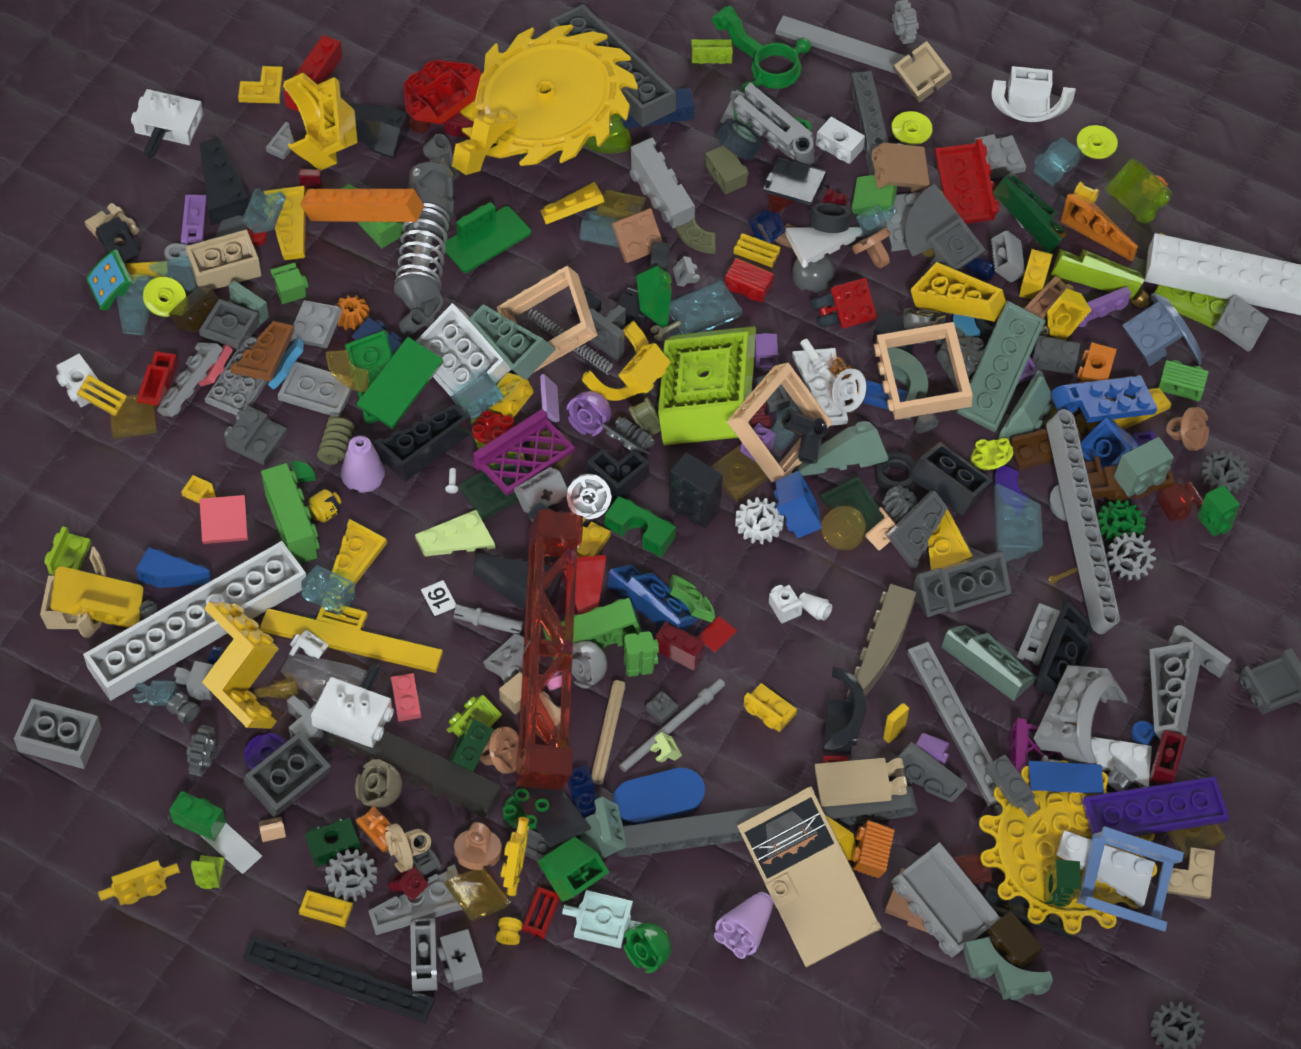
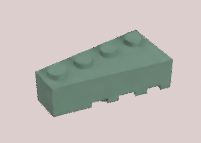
M484 304L468 319L507 365L525 380L556 350L543 338L505 318Z

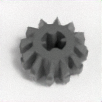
M898 485L886 493L882 504L885 506L884 510L890 514V517L892 516L898 522L919 503V499L907 487L903 488Z

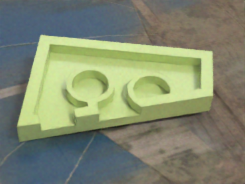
M477 510L415 534V539L424 556L452 554L453 551L458 550L470 552L475 551L477 548L486 547L487 550L495 549V543Z

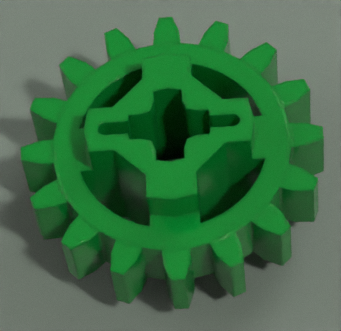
M1117 500L1115 505L1109 501L1107 507L1102 506L1097 519L1101 535L1106 534L1105 541L1113 540L1116 537L1121 539L1123 533H1126L1128 537L1132 532H1135L1136 538L1141 536L1144 532L1146 518L1141 517L1143 511H1136V504L1128 506L1129 501L1127 500L1124 504Z

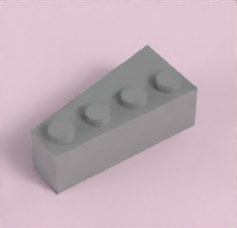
M1194 641L1150 649L1154 731L1160 740L1165 730L1186 736L1202 656Z

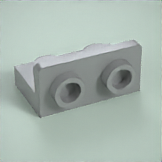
M515 633L483 663L486 669L501 676L504 684H506L519 672L523 675L540 659V656L533 642Z

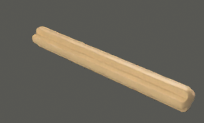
M613 681L591 774V783L603 784L625 690V682Z

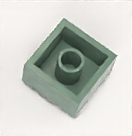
M1157 437L1122 455L1114 478L1128 497L1134 494L1140 495L1152 485L1158 486L1166 480V475L1171 468L1174 456L1160 437Z

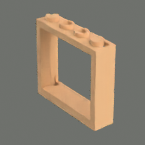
M568 266L561 270L559 269L554 274L540 280L537 284L523 290L520 294L508 299L497 307L499 314L516 323V316L570 286L581 323L548 341L556 350L534 372L598 336L579 276Z
M954 322L877 335V344H874L875 357L880 358V362H878L879 374L884 375L885 381H882L884 394L888 393L889 395L887 407L889 411L893 412L894 420L972 407L973 395ZM945 338L959 392L900 402L887 348Z
M789 363L774 366L726 421L771 482L792 474L793 469L802 463L798 459L801 438L778 464L748 423L780 384H782L803 415L813 419L821 418L826 422L827 427L832 424Z

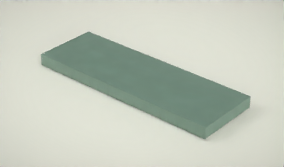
M1010 301L1005 303L970 381L973 395L972 407L958 409L956 413L993 432L997 431L1044 325V319Z

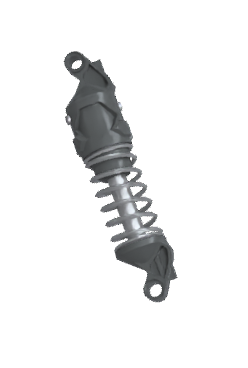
M436 134L423 147V152L430 161L417 164L412 167L409 173L407 189H414L424 208L417 222H405L402 226L404 233L401 236V242L403 245L399 248L402 256L397 260L400 268L396 271L397 278L394 281V293L410 309V313L399 322L400 330L407 336L414 335L423 326L429 328L434 323L435 314L444 303L440 294V278L443 275V255L446 252L445 243L449 229L448 223L450 218L453 217L455 200L453 199L454 185L460 174L457 169L452 167L453 155L451 145L443 134ZM409 236L415 239V241L406 243L405 237ZM437 239L440 245L434 247L432 241ZM407 247L413 250L414 253L404 254L403 249ZM431 251H436L439 256L433 259L430 257ZM405 258L412 262V264L403 266L402 260ZM434 262L437 266L433 270L429 268V263ZM402 270L406 271V273L400 275Z

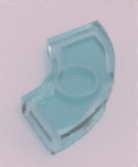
M793 399L790 400V407L774 411L777 420L770 430L776 434L774 448L777 452L784 449L795 437L794 432L783 428L781 424L782 416H784L786 410L792 409L798 412L797 405Z

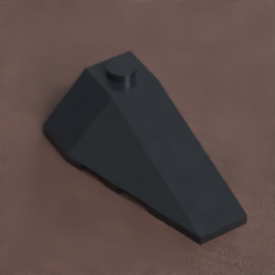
M480 553L476 556L473 570L475 576L516 605L542 618H545L556 605L564 569L543 560L531 562L524 561V558L513 560L505 559L504 556Z

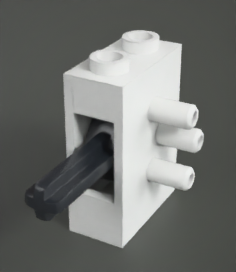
M147 89L144 96L140 97L138 109L132 114L131 118L135 133L150 136L144 149V154L149 158L155 156L163 139L190 145L203 116L201 101Z
M377 664L371 665L360 687L330 677L311 714L312 725L373 748L376 741L381 740L384 733L383 727L386 721L389 722L394 712L391 698L373 692L383 672V668Z

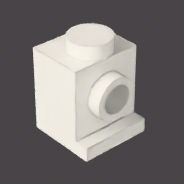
M778 585L771 590L769 604L781 624L802 614L803 603L801 600L799 601L790 585L786 587Z

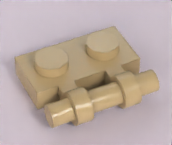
M114 203L109 204L107 207L111 212L109 215L100 211L85 221L86 227L94 235L97 227L117 217H120L122 222L125 221L128 224L132 235H136L139 232L136 223L131 218H127L124 215L123 209L117 207ZM120 238L114 240V243L118 246L125 243Z

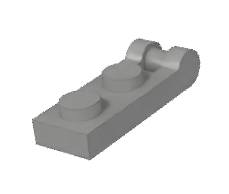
M1040 603L1038 604L1019 650L1018 659L1024 660L1025 658L1033 661L1032 664L1039 666L1058 620L1059 610ZM1029 646L1036 648V653L1029 651Z
M1176 626L1168 641V645L1194 641L1202 653L1200 665L1221 678L1225 674L1231 659L1184 626Z

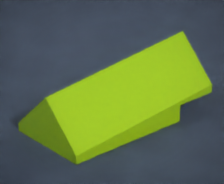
M1059 249L1051 273L1053 276L1110 293L1127 286L1131 292L1130 299L1135 296L1144 282L1141 272L1085 249H1082L1080 256Z

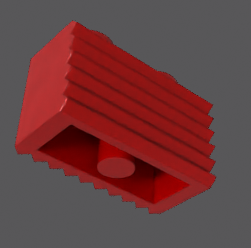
M735 258L725 276L726 288L731 292L744 294L753 301L763 302L774 284V273Z

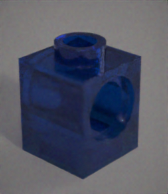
M762 210L749 221L755 238L772 243L786 232L778 213Z

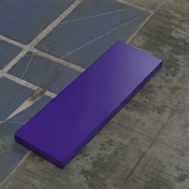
M1215 776L1086 796L1081 800L1092 836L1095 833L1102 832L1104 826L1137 837L1224 823L1230 819Z

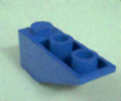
M149 547L136 568L139 581L158 588L205 585L212 581L210 570L200 564L194 565L182 557H173L163 550H154Z

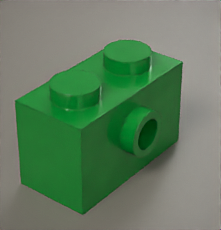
M1222 485L1205 495L1198 518L1213 537L1220 533L1226 534L1233 527L1232 524L1237 516L1240 504L1225 485Z
M183 791L180 792L169 810L174 824L212 841L216 840L226 824L223 809L212 805L205 798L201 797L198 799Z

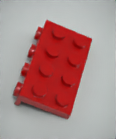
M977 139L976 143L935 148L934 154L943 195L965 224L994 220L996 213L999 212V202L994 198L995 184L994 181L990 180L991 165L986 161L987 147L986 144L982 143V139Z

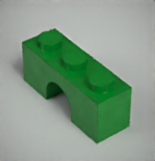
M618 496L605 514L604 527L622 537L632 528L644 530L642 548L659 557L663 556L675 539L676 527L670 521L662 520L650 510L638 507L629 499Z

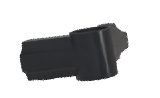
M792 409L786 410V413L782 416L781 424L783 428L801 437L798 454L799 461L816 464L821 439L828 431L826 422L821 418H810Z

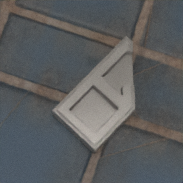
M289 122L283 124L266 146V152L281 159H285L291 151L288 144L294 143Z

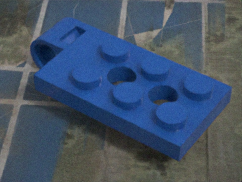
M1142 376L1062 385L1055 388L1050 394L1057 411L1066 409L1074 413L1080 407L1087 423L1103 421L1105 417L1112 420L1155 414L1158 409ZM1105 397L1111 398L1114 402H1111L1109 399H1106Z

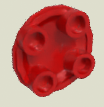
M485 410L481 413V417L473 423L472 435L477 441L488 444L515 427L514 419L511 416H504L493 413L491 410Z

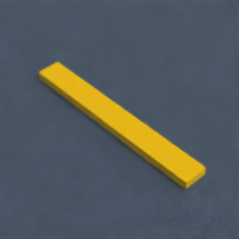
M268 608L260 627L262 632L294 639L297 634L301 636L305 630H308L329 644L328 648L437 673L443 655V650Z

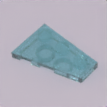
M129 274L132 283L124 296H116L122 331L125 334L145 335L150 310L143 301V291L147 283L154 279L155 276Z

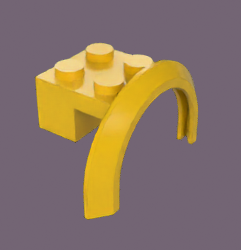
M634 321L623 329L625 336L630 340L636 352V355L618 374L626 386L621 389L609 388L602 384L591 371H586L583 374L582 381L588 388L601 394L606 400L618 401L638 393L649 392L654 387L653 383L656 379L666 373V368L671 363L655 343H648L646 336Z

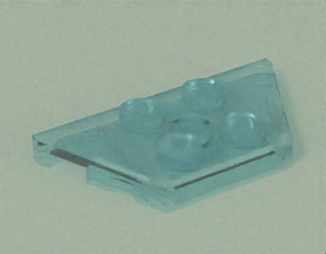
M996 484L994 495L997 552L1004 551L1005 561L1008 562L1015 558L1019 559L1025 556L1026 553H1033L1041 549L1043 546L1041 504L1000 484Z

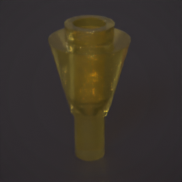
M289 677L269 687L255 689L254 693L256 698L270 696L273 698L289 699L293 695L298 694L299 690L297 681H293L292 677Z

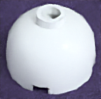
M580 475L568 487V506L574 514L582 515L585 519L598 518L606 512L610 505V487L598 475Z

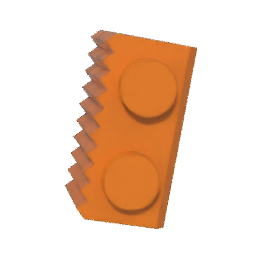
M869 820L863 826H859L855 837L856 840H859L858 846L854 848L851 855V860L854 861L853 870L880 878L887 870L895 829Z

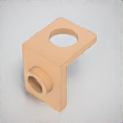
M882 507L879 510L885 518L865 534L879 551L890 542L886 534L896 525V522Z

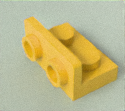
M506 373L483 401V405L486 409L502 412L504 416L514 418L534 391L528 380L516 374Z
M762 683L751 694L747 693L744 696L743 706L747 712L758 716L767 727L774 728L778 732L797 714L795 707Z

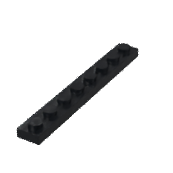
M252 936L243 955V961L425 1024L434 1005V998L254 936Z

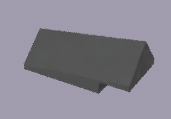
M1004 551L994 552L917 574L912 591L916 592L915 598L925 617L946 611L953 613L1012 594Z

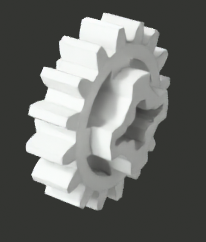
M757 497L754 503L748 499L747 506L741 504L740 511L736 512L735 526L738 527V534L744 533L743 539L752 538L751 543H754L756 539L761 544H763L764 539L772 542V535L778 537L779 531L783 529L784 515L781 516L778 509H775V502L768 504L767 498L760 502Z

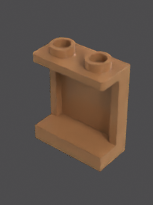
M882 143L872 150L875 180L878 189H882L887 185L911 187V192L916 193L930 186L924 147Z

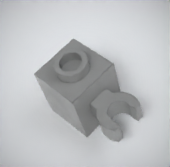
M194 661L191 672L177 667L174 677H177L175 682L183 685L186 684L189 696L194 699L211 700L213 693L202 681L214 665Z

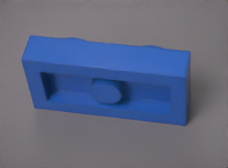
M867 380L866 393L862 403L889 410L887 407L889 395L888 393L884 394L883 385ZM897 389L900 402H905L908 391Z

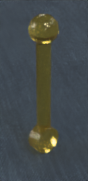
M1078 566L1060 575L1050 576L1048 582L1052 585L1055 584L1057 580L1077 572Z

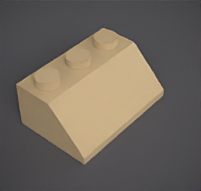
M247 229L185 247L197 287L214 290L228 286L233 281L238 283L261 276L259 259Z

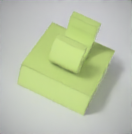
M661 732L654 737L657 743L651 746V751L656 753L661 749V754L655 758L656 761L664 762L667 758L675 761L682 756L671 736Z

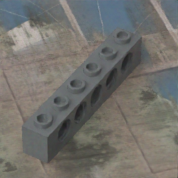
M872 71L856 72L851 75L850 92L859 132L865 136L863 149L869 175H875L872 150L882 143H888Z

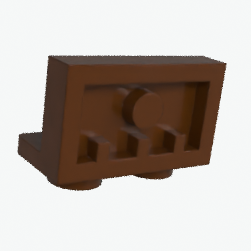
M1042 428L1032 433L1018 434L1011 439L1010 445L1013 447L1014 453L1012 458L1018 471L1054 462L1047 429Z

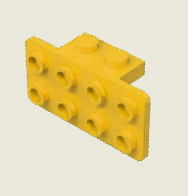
M59 566L55 570L50 607L54 611L78 616L79 613L82 616L88 613L90 619L130 628L140 621L139 607L142 603L143 587L138 584Z

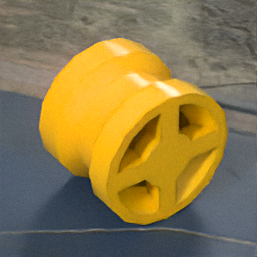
M511 917L500 918L498 922L500 930L496 934V940L506 945L519 944V931L522 929V922Z

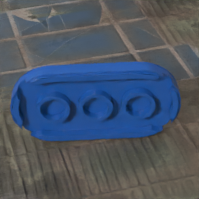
M675 768L624 782L616 789L613 795V802L618 804L622 821L624 820L630 825L652 823L696 810L704 798L705 785L702 778L693 770Z

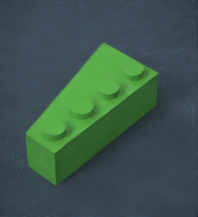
M627 598L616 600L613 604L604 607H596L582 615H574L562 622H554L548 627L543 628L552 657L555 661L563 660V652L567 650V647L574 643L590 641L598 645L602 650H605L607 645L617 643L618 647L624 646L625 635L634 633L639 635V633L643 632V629L630 599Z

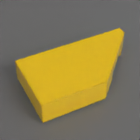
M192 475L181 491L182 496L199 504L200 499L216 498L212 483Z

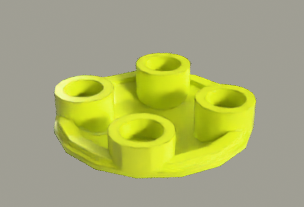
M1007 438L991 441L979 440L976 442V448L971 454V463L983 470L999 468L1011 460L1014 454L1013 447Z

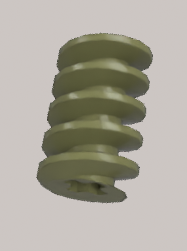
M339 416L328 418L322 442L317 452L319 460L328 465H335L338 461L344 460L347 446L352 437V431L355 428L352 422Z

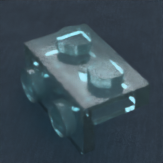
M259 188L254 189L242 221L255 234L274 230L286 196L282 192L265 195Z
M587 211L582 219L580 239L619 247L611 223L623 218L619 215H603L599 211Z

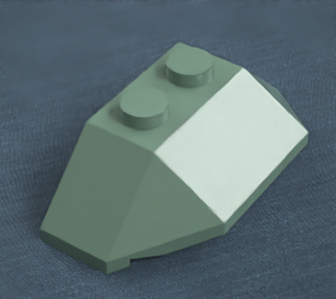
M1038 369L1002 428L999 439L1007 438L1011 443V439L1018 434L1035 432L1041 429L1044 422L1042 420L1043 417L1049 416L1053 407L1050 404L1051 391L1041 370Z

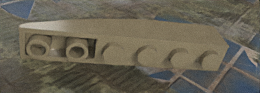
M890 584L888 592L883 591L880 604L883 605L882 609H877L873 620L876 623L875 629L870 628L867 636V641L870 642L868 648L863 647L860 660L863 661L862 666H857L854 677L862 686L865 696L886 670L902 640L914 605L915 591ZM850 689L848 690L846 698H849Z

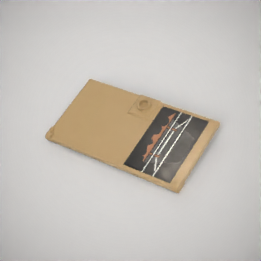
M812 787L802 790L798 794L737 826L806 968L882 929Z

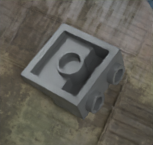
M219 299L200 328V336L240 349L245 339H250L259 325L258 313L252 309H246L232 302Z
M248 406L245 411H239L236 417V424L234 427L229 426L226 429L224 437L228 449L265 465L286 436L287 428L268 420L267 414Z

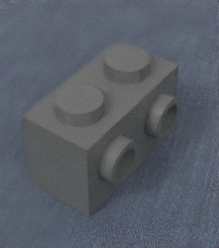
M1039 335L1032 361L1036 368L1074 375L1080 343Z

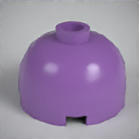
M594 391L582 392L575 396L567 405V410L569 409L570 413L568 416L569 422L574 429L584 435L586 432L592 434L591 436L599 434L605 429L601 425H608L611 419V408L608 401L601 394Z

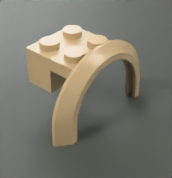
M92 547L90 560L95 574L106 577L103 561L95 547ZM48 576L40 613L47 629H78L84 638H90L98 630L102 622L90 619L88 613H85L83 616L79 613L78 616L52 610L50 605L54 576Z

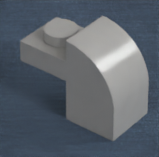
M293 695L287 700L289 713L297 721L289 726L290 738L301 732L314 747L321 740L324 730L312 725L311 714L316 704L310 709L304 700H299Z

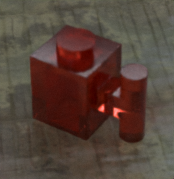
M1190 481L1184 487L1179 482L1162 489L1157 502L1170 522L1177 519L1183 520L1190 515L1193 503L1199 508L1202 507L1204 500Z

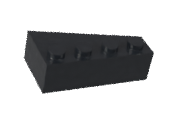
M216 137L199 143L211 226L221 223L223 220L250 213L248 196L220 138Z

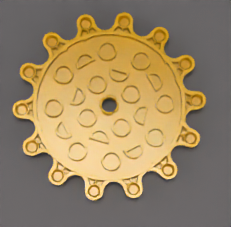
M1060 761L1059 763H1069V762H1067V761ZM1025 766L1021 771V777L1030 788L1028 766ZM1102 771L1103 794L1107 793L1108 776ZM996 787L993 795L1002 806V813L998 816L985 815L981 817L979 826L983 832L990 834L996 840L995 847L985 850L981 854L980 860L983 866L999 868L1005 874V880L999 885L997 890L999 897L1002 900H1010L1016 896L1026 899L1029 903L1027 918L1032 924L1042 923L1048 914L1058 915L1062 919L1064 930L1068 934H1077L1081 930V921L1085 916L1095 918L1101 927L1105 929L1114 927L1117 921L1116 916L1083 906L1084 904L1076 903L1078 893L1066 907H1055L1053 904L1045 903V875L1056 859L1064 860L1056 855L1061 835L1064 831L1092 840V833L1081 800L1083 797L1099 794L1032 791L1035 796L1034 801L1039 809L1028 818L1021 808L1012 807L999 788ZM1155 834L1137 837L1151 842ZM1105 844V845H1107V846H1110V847L1119 849V850H1121V851H1124V852H1127V853L1136 855V856H1138V857L1144 858V857L1141 856V855H1138V854H1135V853H1132V852H1129V851H1126V850H1123V849H1120V848H1117V847H1114V846ZM1154 864L1151 877H1153L1157 873L1156 864ZM1080 870V878L1082 881L1084 871ZM1096 880L1092 898L1113 905L1123 903L1130 908H1139L1138 905L1134 904L1135 901L1129 897H1123L1115 892L1116 889L1105 882L1102 884Z

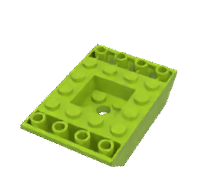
M755 326L673 335L665 340L664 354L671 363L666 368V373L661 377L658 410L664 445L738 438L726 421L752 392ZM709 371L707 376L700 377L703 372Z

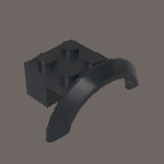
M833 666L832 678L842 681L848 686L850 692L848 701L828 700L823 751L851 754L852 745H857L858 734L863 726L866 714V698L862 686L851 673Z

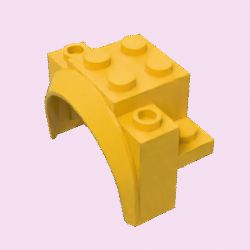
M304 73L284 81L283 87L297 105L307 134L304 139L293 144L289 143V148L320 171L337 164L336 152L357 143L355 111L341 98L339 81L334 77L317 85Z

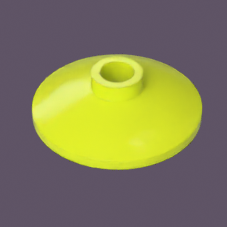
M903 112L897 115L892 122L891 129L893 135L905 144H921L927 141L932 134L930 120L918 112Z
M1098 125L1083 128L1076 140L1079 150L1084 155L1095 159L1111 156L1116 151L1118 145L1115 134L1108 128Z
M168 277L152 279L147 283L143 291V301L146 307L152 313L164 317L170 316L169 313L186 298L185 290L181 284ZM160 298H165L167 302L161 301Z

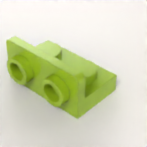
M691 39L692 63H732L733 48L731 40Z
M62 526L60 533H57L54 537V546L51 552L49 551L45 557V564L49 574L55 575V570L59 566L80 570L91 546V540L69 534L68 528Z
M484 695L477 698L473 696L464 704L466 709L461 714L457 712L448 721L451 725L446 730L448 733L453 731L459 737L467 720L475 719L491 727L502 714Z

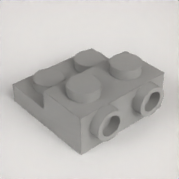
M994 134L975 138L974 143H976L977 139L981 138L982 143L986 144V161L991 165L990 179L1007 176L1011 172L1014 174L1025 172L1026 165L1013 135L997 139Z

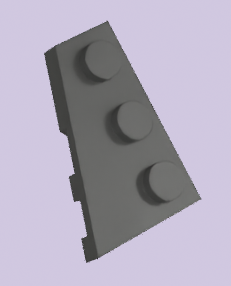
M930 491L886 534L887 538L912 569L917 568L922 552L929 545L927 543L933 531H936L948 508L935 491Z
M910 742L896 757L903 760V776L899 777H906L907 784L912 785V783L920 785L925 788L926 792L949 802H953L967 786V783L913 742Z

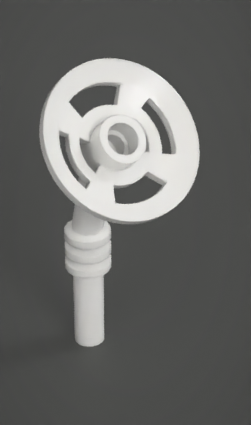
M808 339L801 341L800 344L812 360L814 369L833 387L832 396L836 407L845 412L857 409L866 393V381L863 374L859 370L850 368L842 371L836 378L828 370L829 366L826 365L822 357H819ZM851 374L849 379L845 378L841 380L843 376ZM855 380L858 381V393H856V391H857V384H856V381H855ZM850 398L853 400L851 404L843 406L844 400H849Z

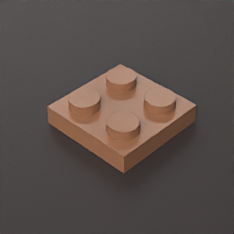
M651 208L611 223L625 263L651 254L653 242L663 243Z

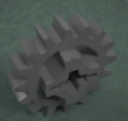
M1223 450L1220 451L1219 455L1212 452L1211 457L1207 456L1201 466L1202 472L1200 477L1205 478L1204 485H1211L1210 491L1225 485L1229 491L1237 494L1239 489H1244L1249 479V468H1245L1247 462H1240V455L1233 457L1232 451L1228 455Z
M201 725V728L198 729V734L192 735L186 753L188 756L187 762L190 764L188 768L189 774L202 777L205 774L206 767L212 766V761L217 752L214 727Z
M1170 1002L1168 1009L1162 1005L1159 1012L1156 1011L1154 1013V1020L1150 1024V1027L1154 1028L1151 1032V1037H1158L1155 1044H1163V1049H1196V1045L1200 1046L1203 1040L1201 1037L1205 1034V1030L1201 1029L1204 1021L1197 1020L1200 1013H1192L1191 1005L1187 1009L1183 1008V1002H1180L1178 1007H1175L1173 1002ZM1166 1017H1168L1167 1022H1165V1024L1162 1025V1021ZM1193 1032V1037L1187 1041L1188 1035Z

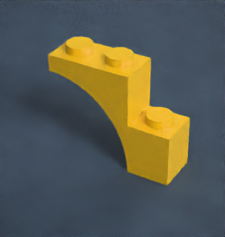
M504 109L475 117L471 139L457 143L455 146L452 167L465 175L481 171L483 161L490 147L505 131L517 126L518 118Z

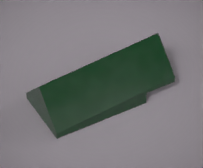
M1011 172L1005 176L993 191L994 196L1047 253L1050 254L1069 234L1053 220L1059 213L1014 173Z

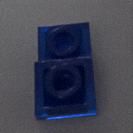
M587 765L564 771L576 809L583 818L595 814L596 805L594 800L598 799Z

